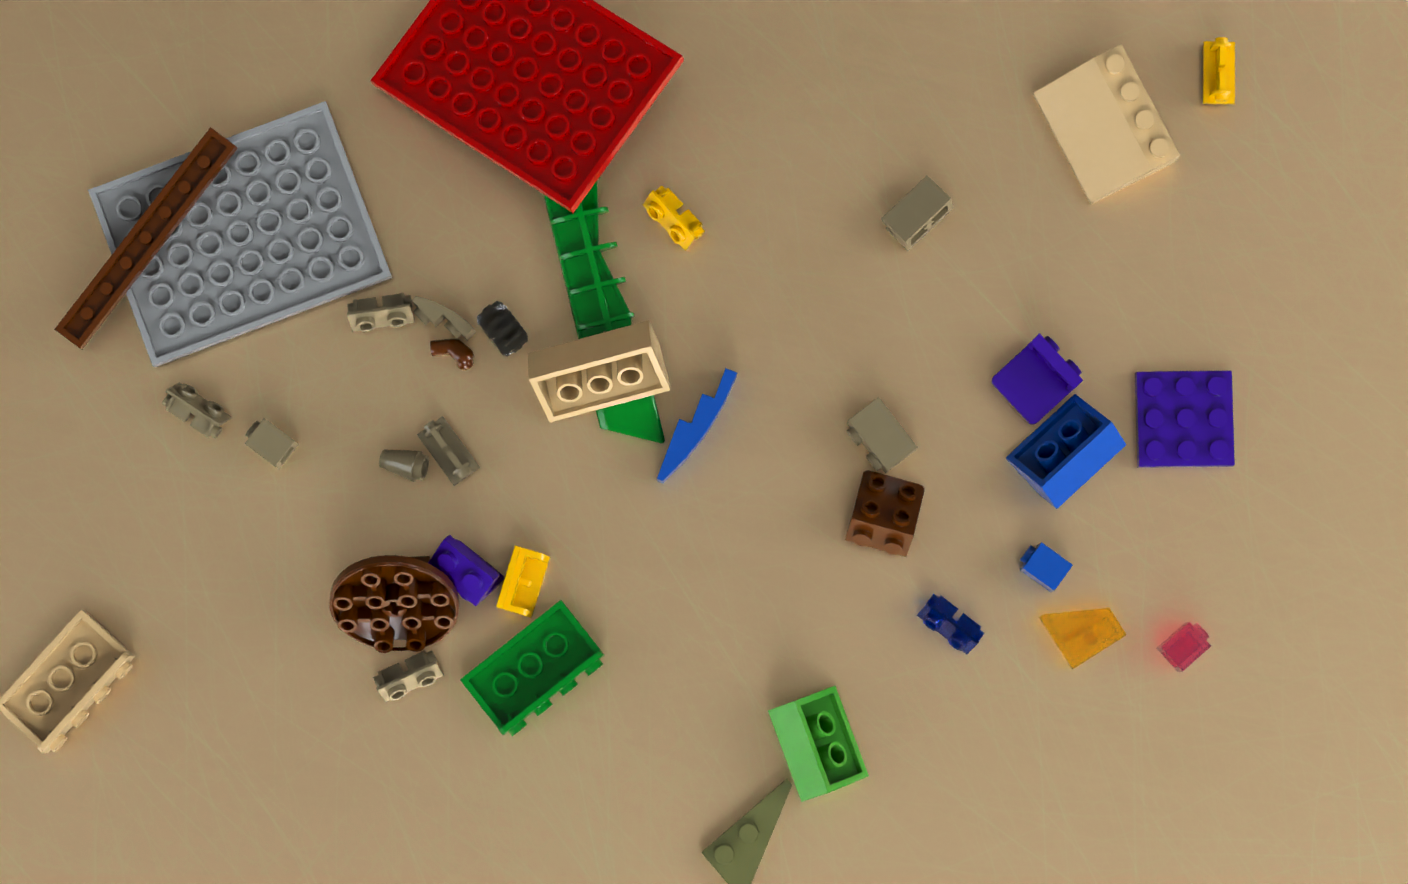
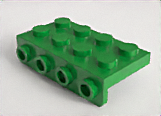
M560 600L461 678L460 681L493 721L502 735L509 732L514 736L527 725L524 719L535 712L539 716L553 705L549 699L560 692L564 696L576 687L578 683L575 679L583 672L589 676L603 665L600 659L605 655L563 601Z

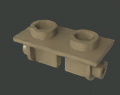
M404 293L382 296L383 306L377 307L376 297L353 300V303L347 304V317L352 332H367L374 328L401 327L405 324L415 323L411 309V295L405 296Z
M179 382L166 390L168 395L162 402L166 406V410L184 422L188 420L192 413L195 417L190 426L208 438L210 436L217 438L222 431L220 425L231 419V416L224 412L222 406L199 396L197 390L190 385Z
M443 416L437 421L429 422L423 427L424 430L417 434L454 486L480 468Z
M424 650L405 659L408 670L403 672L401 665L397 663L379 671V675L373 677L377 685L376 689L385 702L399 700L406 696L407 692L418 687H427L438 678L444 676L436 663L437 660L433 651L426 653Z

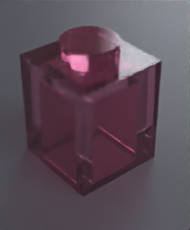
M1186 622L1156 649L1177 672H1183L1208 650L1211 645L1206 641L1209 635L1198 623L1192 625L1190 622Z

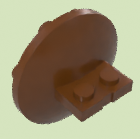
M384 555L360 560L344 569L332 584L329 608L335 623L341 631L362 644L374 647L378 652L388 653L390 651L406 650L419 652L426 646L441 640L452 630L458 619L459 595L455 585L448 576L428 563L430 556L405 557ZM394 640H406V647H393Z

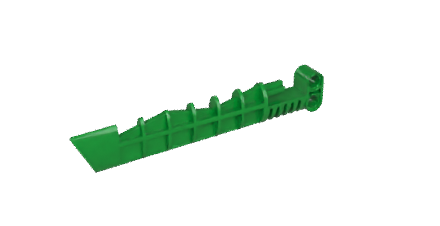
M598 180L574 213L543 194L578 339L632 325V318L635 317L634 312L630 313L617 286L626 282L625 277L614 279L601 254L603 251L616 248L617 242L599 245L598 215L607 213L609 210L608 207L598 208ZM654 395L596 410L601 429L658 443L665 442Z

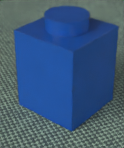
M1042 542L1036 548L1030 545L1020 558V561L1024 563L1020 571L1049 592L1055 591L1073 566Z

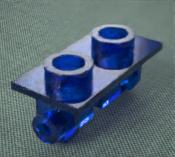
M933 594L917 616L923 620V623L929 629L937 631L944 636L953 648L968 654L984 635V632L980 630L981 626L964 613L956 621L952 617L958 608L942 595L938 597Z

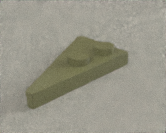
M788 779L784 780L701 852L728 884L752 883L792 787Z

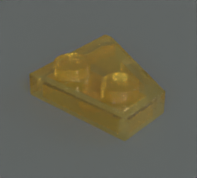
M1110 608L1051 613L1038 617L1071 669L1076 668L1127 635Z

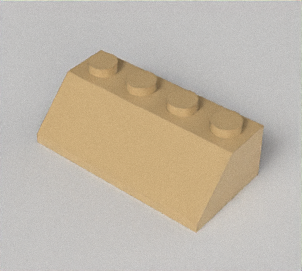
M649 320L528 353L529 381L549 422L671 390L660 344Z

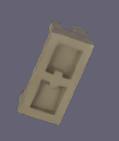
M926 176L881 219L887 226L888 232L909 251L953 209L952 199L932 179Z

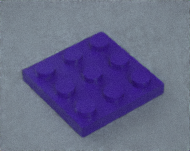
M1157 371L1135 373L1137 468L1235 466L1232 371Z

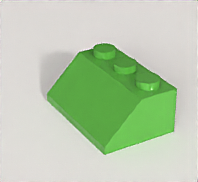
M836 686L768 710L801 802L830 793L869 776Z

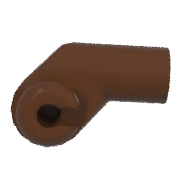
M444 339L430 341L432 357L450 355L457 361V367L461 370H467L473 366V351L461 340Z

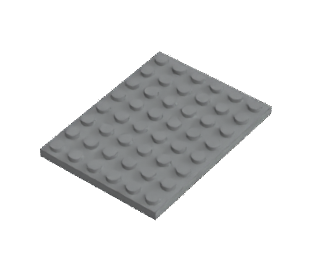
M326 101L226 138L238 149L126 293L153 367H158L393 278ZM191 152L88 190L111 254L114 253Z

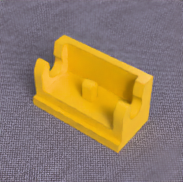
M515 545L496 607L532 618L550 557Z

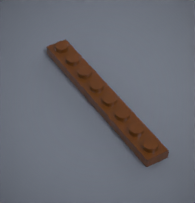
M211 127L54 330L83 350L238 149L233 143Z

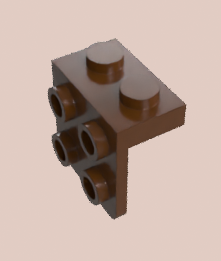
M865 471L862 475L845 540L859 546H868L882 550L891 555L906 557L914 537L924 495V487L917 483L874 471Z

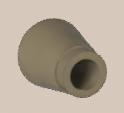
M384 449L380 456L379 466L412 482L416 480L422 481L428 471L429 457L423 455L422 451Z

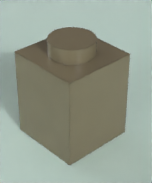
M265 418L261 423L256 421L246 433L248 440L245 444L278 469L282 467L298 446L296 441Z

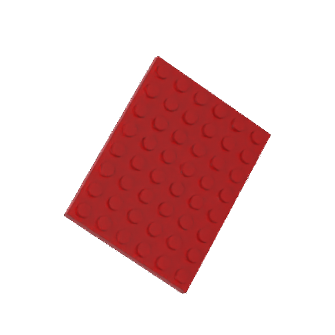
M430 0L370 81L386 94L574 213L684 62V58L678 52L593 0Z

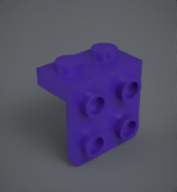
M1040 333L992 378L993 386L1031 425L1039 422L1083 381L1079 376L1082 372L1078 366L1070 359L1065 361L1057 353L1060 350L1058 345L1049 336L1043 338Z
M448 535L442 541L428 562L447 575L455 585L460 596L475 606L483 601L504 580V576L451 535Z

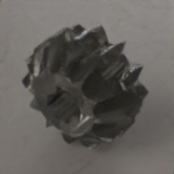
M496 301L491 305L489 304L477 316L478 325L502 355L509 356L513 352L516 353L528 341L527 333L502 302Z

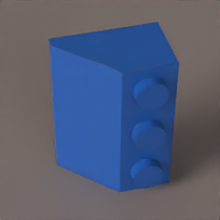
M1074 394L1016 447L1006 459L1041 497L1058 509L1127 444L1109 419Z

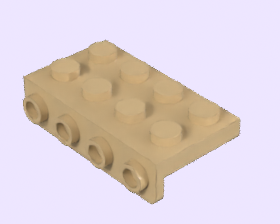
M81 609L0 698V712L39 746L38 749L42 753H49L50 750L56 752L67 740L65 734L72 726L77 728L89 716L87 709L94 702L99 704L110 693L111 689L108 686L117 677L120 680L131 670L133 665L130 662L135 656L85 610Z

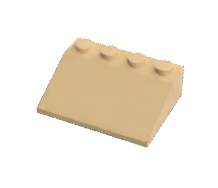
M1122 44L1090 59L1033 93L1090 204L1173 164L1180 156Z

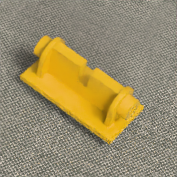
M1226 37L1215 38V41L1203 42V104H1235V42H1228Z
M660 186L656 191H651L643 206L647 209L649 216L665 228L672 241L679 244L686 251L694 239L697 240L704 234L703 224L689 209L679 215L676 211L684 204L670 188L665 189L663 186Z

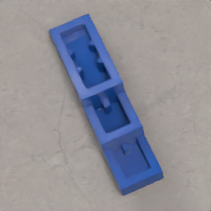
M725 368L715 397L702 394L691 423L679 419L659 471L658 482L664 483L690 457L707 435L725 405L737 378V372Z

